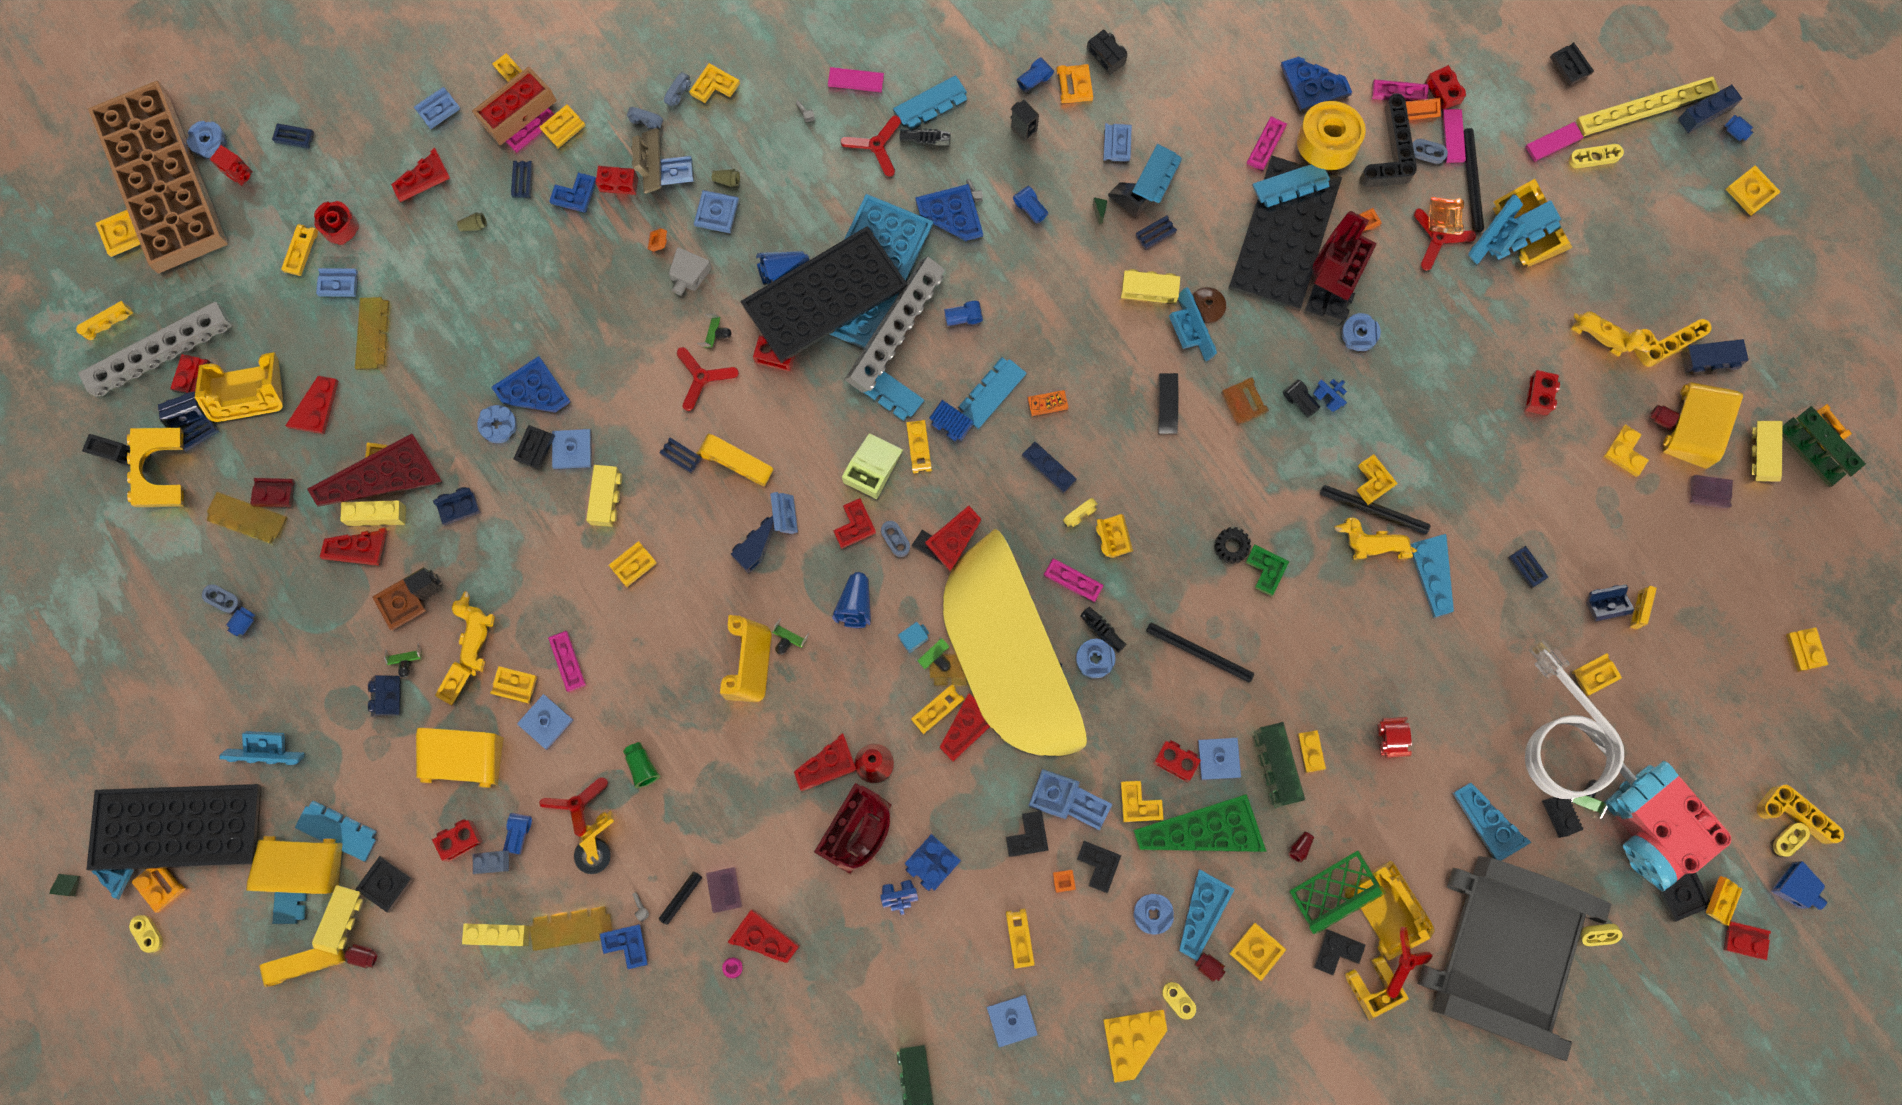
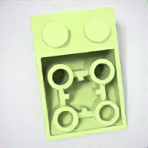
M869 433L847 466L842 476L843 483L878 499L903 449Z

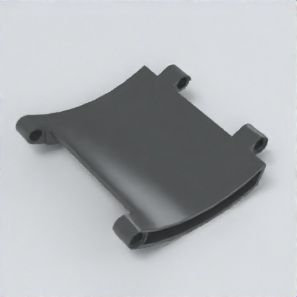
M1478 856L1473 874L1461 869L1452 868L1447 888L1467 896L1444 971L1423 964L1417 984L1438 991L1432 1011L1515 1041L1554 1058L1567 1061L1572 1041L1560 1038L1559 1035L1552 1033L1585 917L1606 924L1612 904L1565 883L1489 857Z

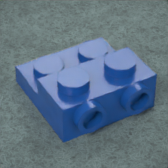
M931 834L905 862L907 866L905 870L912 877L917 875L922 879L920 884L928 891L931 888L935 891L961 860Z

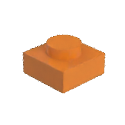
M660 228L650 232L648 250L654 252L665 248L667 230Z
M1073 870L1052 873L1055 893L1076 890Z

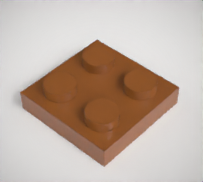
M403 579L372 596L385 622L392 631L426 612L421 600L410 593Z

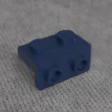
M1627 584L1614 585L1605 589H1595L1589 593L1586 604L1595 621L1633 614L1634 607L1626 594L1628 591Z
M375 675L368 682V692H371V700L368 701V712H371V717H376L377 715L398 716L400 676Z

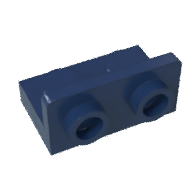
M461 487L451 494H441L437 499L433 500L444 526L481 513L474 491L467 487Z

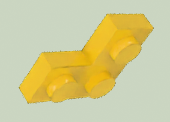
M708 63L689 93L704 103L707 102L715 89L731 98L740 81Z
M1626 424L1622 426L1604 455L1605 458L1636 477L1640 475L1649 461L1632 450L1642 434Z
M1374 454L1358 465L1369 481L1360 486L1356 491L1368 505L1398 484Z
M1141 781L1120 782L1123 822L1164 820L1162 800L1142 801Z

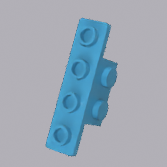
M1513 195L1506 202L1491 225L1471 248L1468 256L1474 263L1479 264L1489 250L1504 256L1526 227L1524 222L1514 218L1523 206L1518 196Z
M1187 287L1179 293L1178 297L1183 310L1172 312L1169 318L1182 348L1185 349L1198 345L1204 360L1209 361L1217 354L1216 347L1211 340L1194 297Z
M245 731L242 733L243 749H226L219 755V759H224L228 762L243 760L247 763L262 761L267 764L281 762L286 765H295L305 757L304 752L285 751V733Z

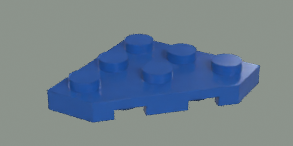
M1299 56L1281 62L1280 66L1300 112L1309 110L1321 102L1337 101L1352 95V90L1346 77L1341 74L1331 73L1328 71L1329 69L1317 64H1310Z
M969 184L915 197L919 215L932 220L934 225L964 241L983 237L982 227Z
M539 356L491 387L500 401L506 405L555 413L571 403Z

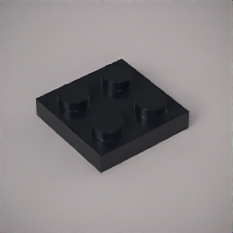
M379 856L355 890L389 913L414 878L384 857Z
M1697 873L1685 874L1665 891L1658 889L1673 922L1707 909L1710 902Z

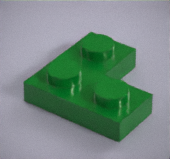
M1254 544L1245 563L1262 571L1255 589L1273 596L1290 561Z

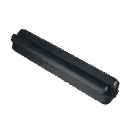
M692 872L659 917L660 922L665 925L670 923L701 881L702 876L700 874Z

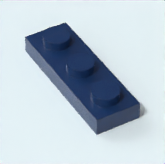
M1035 441L1022 454V457L1063 494L1077 480Z

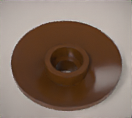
M1204 287L1192 294L1204 323L1216 322L1224 315L1226 300L1218 290ZM1209 300L1212 304L1207 305L1205 301Z

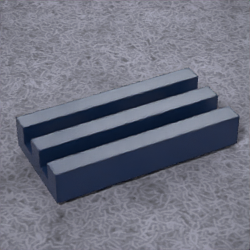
M277 123L272 140L274 143L310 149L309 143L312 142L311 136L314 135V131L312 129ZM285 130L290 132H296L306 134V136L295 135L293 133H284L279 131Z
M513 161L512 197L531 198L532 161ZM518 167H520L519 190L517 193ZM527 167L526 193H523L524 170Z
M1166 215L1136 232L1135 236L1146 250L1176 233L1177 229L1173 227V223L1169 221V217ZM1166 223L1165 225H1163V226H1161L1160 228L1154 230L1153 232L1147 234L1146 236L1141 237V236H1143L1144 234H1146V233L1152 231L1153 229L1159 227L1160 225ZM1167 228L1170 229L1169 231H1167V232H1165L1164 234H1162V235L1156 237L1155 239L1149 241L1148 243H1145L1146 240H1148V239H1150L1151 237H1153V236L1159 234L1160 232L1166 230Z
M204 417L183 429V437L193 432L183 439L184 451L187 452L220 432L216 428L215 423ZM208 422V425L204 426L199 430H196L197 428L201 427L202 425Z
M671 437L668 439L667 444L665 443L663 450L661 449L659 452L662 456L692 474L702 460L701 456ZM673 444L680 450L695 458V462L687 456L680 453L679 451H677L676 449L672 448L671 445ZM669 450L692 465L691 468L666 452Z
M1526 546L1508 557L1531 589L1548 578V575ZM1522 552H1523L1524 555L1527 557V559L1530 561V563L1533 565V567H1534L1535 570L1538 572V574L1541 576L1540 579H1539V577L1536 575V573L1533 571V568L1530 566V564H1529V563L1525 560V558L1522 556V554H1521Z

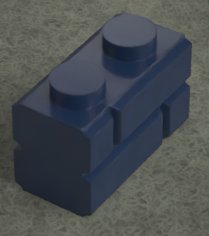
M195 391L158 404L159 419L166 428H177L206 417L195 399Z

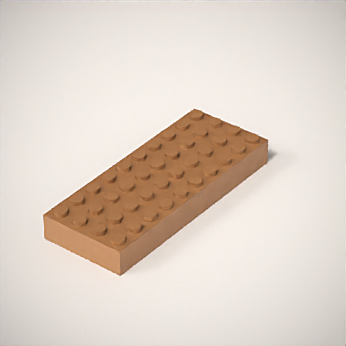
M158 80L88 108L147 263L153 270L159 274L228 245L191 149L187 145L185 134L169 94Z

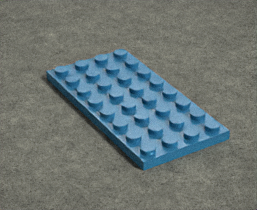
M866 194L845 239L868 226L907 282L932 229L933 221ZM899 293L829 335L864 349Z

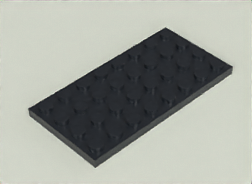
M1271 156L1264 180L1305 167V165ZM1327 173L1330 178L1328 188L1316 191L1314 188L1313 193L1301 197L1298 196L1296 191L1297 198L1281 202L1280 197H1278L1279 204L1266 207L1264 202L1260 203L1259 199H1257L1228 289L1300 311L1313 272L1312 266L1318 256L1342 177Z
M866 226L740 302L779 362L783 363L903 291L908 284L869 227Z
M261 785L95 790L86 870L106 871L252 865L256 851Z

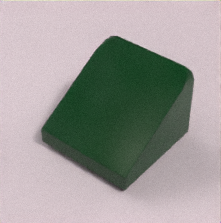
M1094 197L1093 209L1098 223L1102 224L1108 201Z
M58 874L49 894L76 896L80 876Z

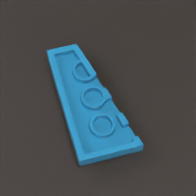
M1446 534L1412 543L1411 547L1417 549V552H1412V558L1433 618L1454 612Z
M1468 783L1452 793L1493 859L1502 861L1532 843L1472 783Z
M1198 869L1179 946L1180 952L1198 961L1235 890Z

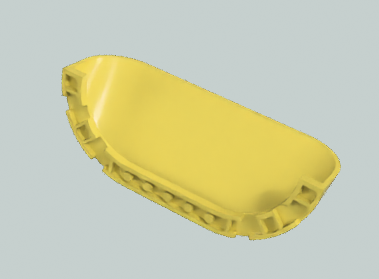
M994 529L958 560L948 577L943 594V618L949 639L983 718L990 728H993L1001 736V739L1019 750L1039 756H1063L1079 752L1087 744L1086 731L1079 708L1012 551L1000 531Z

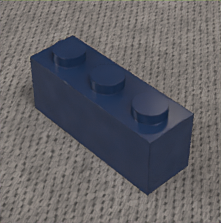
M1731 84L1686 109L1678 120L1687 133H1690L1734 109L1743 98Z
M1744 339L1689 345L1681 351L1685 373L1701 374L1706 370L1719 372L1724 368L1736 370L1742 368V365L1749 361Z

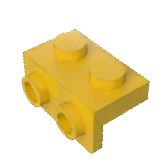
M1123 514L1104 520H1096V531L1101 536V550L1104 555L1114 558L1133 551Z

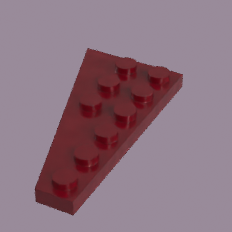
M410 434L307 488L317 507L440 484L442 481L414 435Z

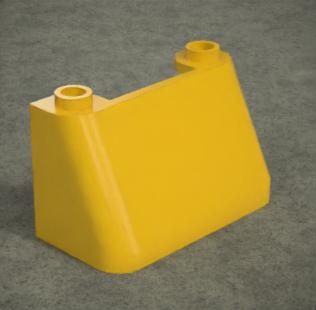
M1533 179L1493 201L1496 206L1493 210L1497 216L1506 202L1513 195H1516L1523 203V206L1514 216V218H1517L1543 205L1547 200L1536 179ZM1562 227L1551 234H1548L1546 228L1543 229L1545 237L1533 243L1526 238L1528 245L1519 249L1521 255L1518 256L1523 266L1527 264L1530 267L1571 249L1572 246Z
M275 352L261 355L259 357V367L224 373L217 364L199 365L195 399L206 417L211 421L221 422L280 411L283 407V394L279 360Z
M1690 382L1687 385L1685 384L1680 391L1682 400L1685 402L1675 431L1671 435H1667L1663 441L1665 446L1663 453L1707 469L1720 461L1724 455L1743 399V393L1736 390Z
M729 615L727 624L729 632L741 638L738 675H727L722 679L720 694L725 700L759 702L763 700L766 694L772 639L771 630L768 626L737 615Z
M417 728L416 778L420 779L421 783H432V780L442 779L479 783V787L491 788V784L498 785L504 737L486 732Z
M263 836V840H259L246 890L310 894L333 893L336 885L339 886L342 843H336V839H323V842L319 843L276 840V836Z
M1388 861L1372 871L1386 894L1361 908L1380 939L1378 946L1380 954L1383 957L1386 956L1388 961L1402 954L1401 927H1407L1410 949L1430 939L1435 932L1428 915L1392 861ZM1364 876L1361 878L1359 887L1367 889L1374 884L1370 877ZM1347 886L1344 889L1345 897L1348 899L1352 898L1355 888Z

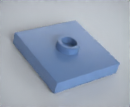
M702 190L694 226L731 233L739 198Z
M590 429L552 431V434L555 435L552 442L553 469L592 467Z
M543 694L517 725L547 750L572 723L573 719Z
M1238 738L1197 741L1199 759L1201 760L1199 763L1201 780L1241 778Z
M1042 769L1029 807L1066 820L1080 782Z
M1026 995L987 1007L999 1047L1038 1035Z

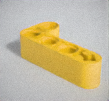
M1700 319L1659 342L1650 330L1642 329L1641 331L1645 334L1646 341L1652 349L1649 352L1635 348L1633 350L1643 365L1651 367L1680 352L1687 346L1700 341L1711 332L1712 326L1709 321Z
M712 434L705 436L696 453L708 461L714 460L761 486L767 484L774 470L768 464Z
M1789 785L1772 787L1757 805L1756 811L1761 818H1777L1785 812L1795 822L1805 824L1810 834L1823 844L1839 843L1844 838V832L1840 826ZM1780 790L1784 794L1783 799L1779 795ZM1796 803L1800 807L1799 812L1796 810ZM1768 805L1772 808L1771 814L1768 812ZM1812 817L1815 818L1816 825L1812 823Z
M314 948L259 965L264 987L280 984L287 979L344 963L346 959L342 949L339 950L337 955Z

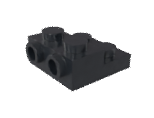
M1314 284L1304 313L1340 325L1342 320H1346L1350 310L1346 308L1348 303L1352 304L1355 293L1353 292L1347 301Z

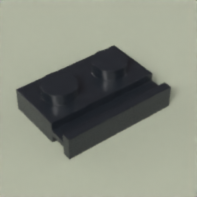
M1575 42L1554 52L1550 56L1569 86L1588 75H1592L1594 72Z
M528 425L513 460L540 470L555 435Z

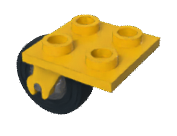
M611 810L608 813H601L593 825H586L585 834L579 837V844L574 851V862L578 869L584 873L597 874L603 871L610 862L611 853L609 846L602 839L595 838V836L614 822Z

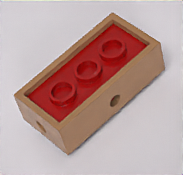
M528 66L474 108L472 113L499 145H502L557 100L551 89Z

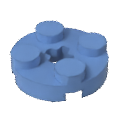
M199 121L188 130L189 136L188 140L186 139L188 147L196 155L202 156L205 159H209L220 145L225 147L227 144L224 131L215 122ZM204 136L210 137L207 142H203Z
M1358 313L1347 319L1342 327L1341 334L1347 348L1356 351H1367L1374 347L1380 338L1381 330L1378 322H1375L1370 315ZM1359 328H1361L1362 331L1366 334H1363V336H1359V334H1357V331L1359 330Z
M493 405L480 412L477 427L485 439L491 443L498 444L506 442L515 433L517 420L507 407ZM496 420L502 422L497 429L493 426Z
M1090 639L1080 646L1076 654L1077 667L1084 676L1095 679L1102 678L1111 672L1115 664V652L1105 641ZM1093 654H1097V657H1101V660L1098 661V664H1094V661L1090 660V658L1093 657Z
M1145 895L1135 904L1133 918L1138 928L1147 934L1156 935L1164 933L1171 927L1174 920L1173 906L1162 895ZM1150 909H1151V910H1155V909L1158 910V913H1157V915L1159 916L1158 919H1156V918L1150 919V918H1149V916H1150L1149 910H1150Z

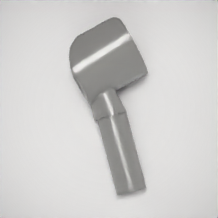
M799 100L796 101V105L803 113L805 122L814 121L813 110L806 111Z
M967 179L966 183L969 184L974 202L983 201L982 190L975 191L971 180Z
M637 892L632 895L639 910L634 914L639 921L643 922L648 918L649 912L641 903Z

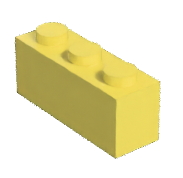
M1135 269L1125 270L1122 280L1121 298L1176 304L1179 297L1180 276L1172 273L1162 275L1154 271L1144 273Z
M1757 421L1756 427H1752V439H1756V445H1752V457H1756V464H1752L1751 474L1755 475V481H1781L1783 421Z
M594 465L586 519L590 525L613 527V522L617 520V510H615L616 503H619L620 500L618 485L622 483V473H620L617 467Z
M400 501L341 502L340 521L347 526L405 525L406 506Z
M336 885L312 941L313 948L337 955L340 949H344L347 942L346 933L353 928L355 922L353 916L356 911L360 910L363 903L359 891Z
M464 924L462 944L529 946L530 926Z

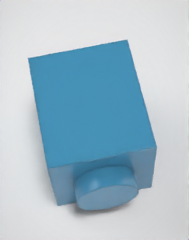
M916 622L898 634V638L910 654L929 641L927 636L929 632L923 624L920 626Z

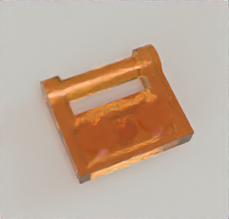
M1432 197L1429 205V231L1455 235L1462 234L1464 232V225L1462 224L1464 200H1447ZM1450 209L1455 210L1454 225L1449 224Z
M1253 377L1221 392L1237 426L1269 412L1267 405L1264 406L1254 385ZM1245 388H1248L1257 407L1255 411L1252 410L1243 391Z

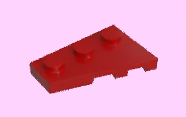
M435 147L430 151L431 154L425 159L421 158L417 162L418 165L411 171L407 170L391 184L400 202L450 179Z
M317 376L285 426L291 429L325 434L339 381L335 378Z
M968 505L930 537L925 544L951 572L982 519Z
M380 528L378 531L373 532L364 531L361 534L351 536L347 534L325 538L320 558L379 566L388 530Z
M968 693L939 747L952 762L990 728L983 718L975 698L970 693Z
M844 734L839 735L834 742L825 746L820 753L810 758L794 771L800 791L856 771Z
M753 909L750 910L727 942L764 954V956L784 963H788L800 947V945Z

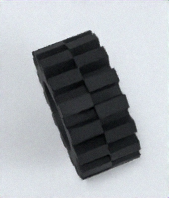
M1229 527L1218 535L1215 540L1214 549H1216V555L1220 556V560L1224 559L1225 563L1231 562V564H1234L1235 562H1241L1248 555L1251 549V540L1248 539L1249 535L1247 533H1243V529L1237 530L1238 527H1234V529ZM1228 539H1236L1239 542L1240 549L1237 552L1227 550L1225 543Z

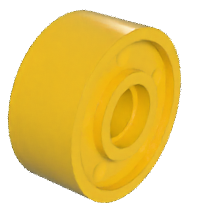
M1337 101L1318 103L1307 111L1297 135L1298 150L1302 157L1315 167L1325 170L1344 168L1357 156L1366 133L1365 123L1361 115L1345 103Z

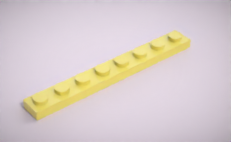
M1712 76L1578 117L1576 122L1582 135L1586 136L1704 100L1720 90Z

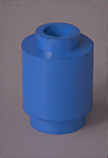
M1734 115L1724 125L1727 128L1726 131L1739 142L1742 139L1746 141L1754 133L1751 131L1753 126L1741 116Z
M244 607L236 610L226 624L229 627L227 631L237 637L239 634L244 635L253 623L255 614Z

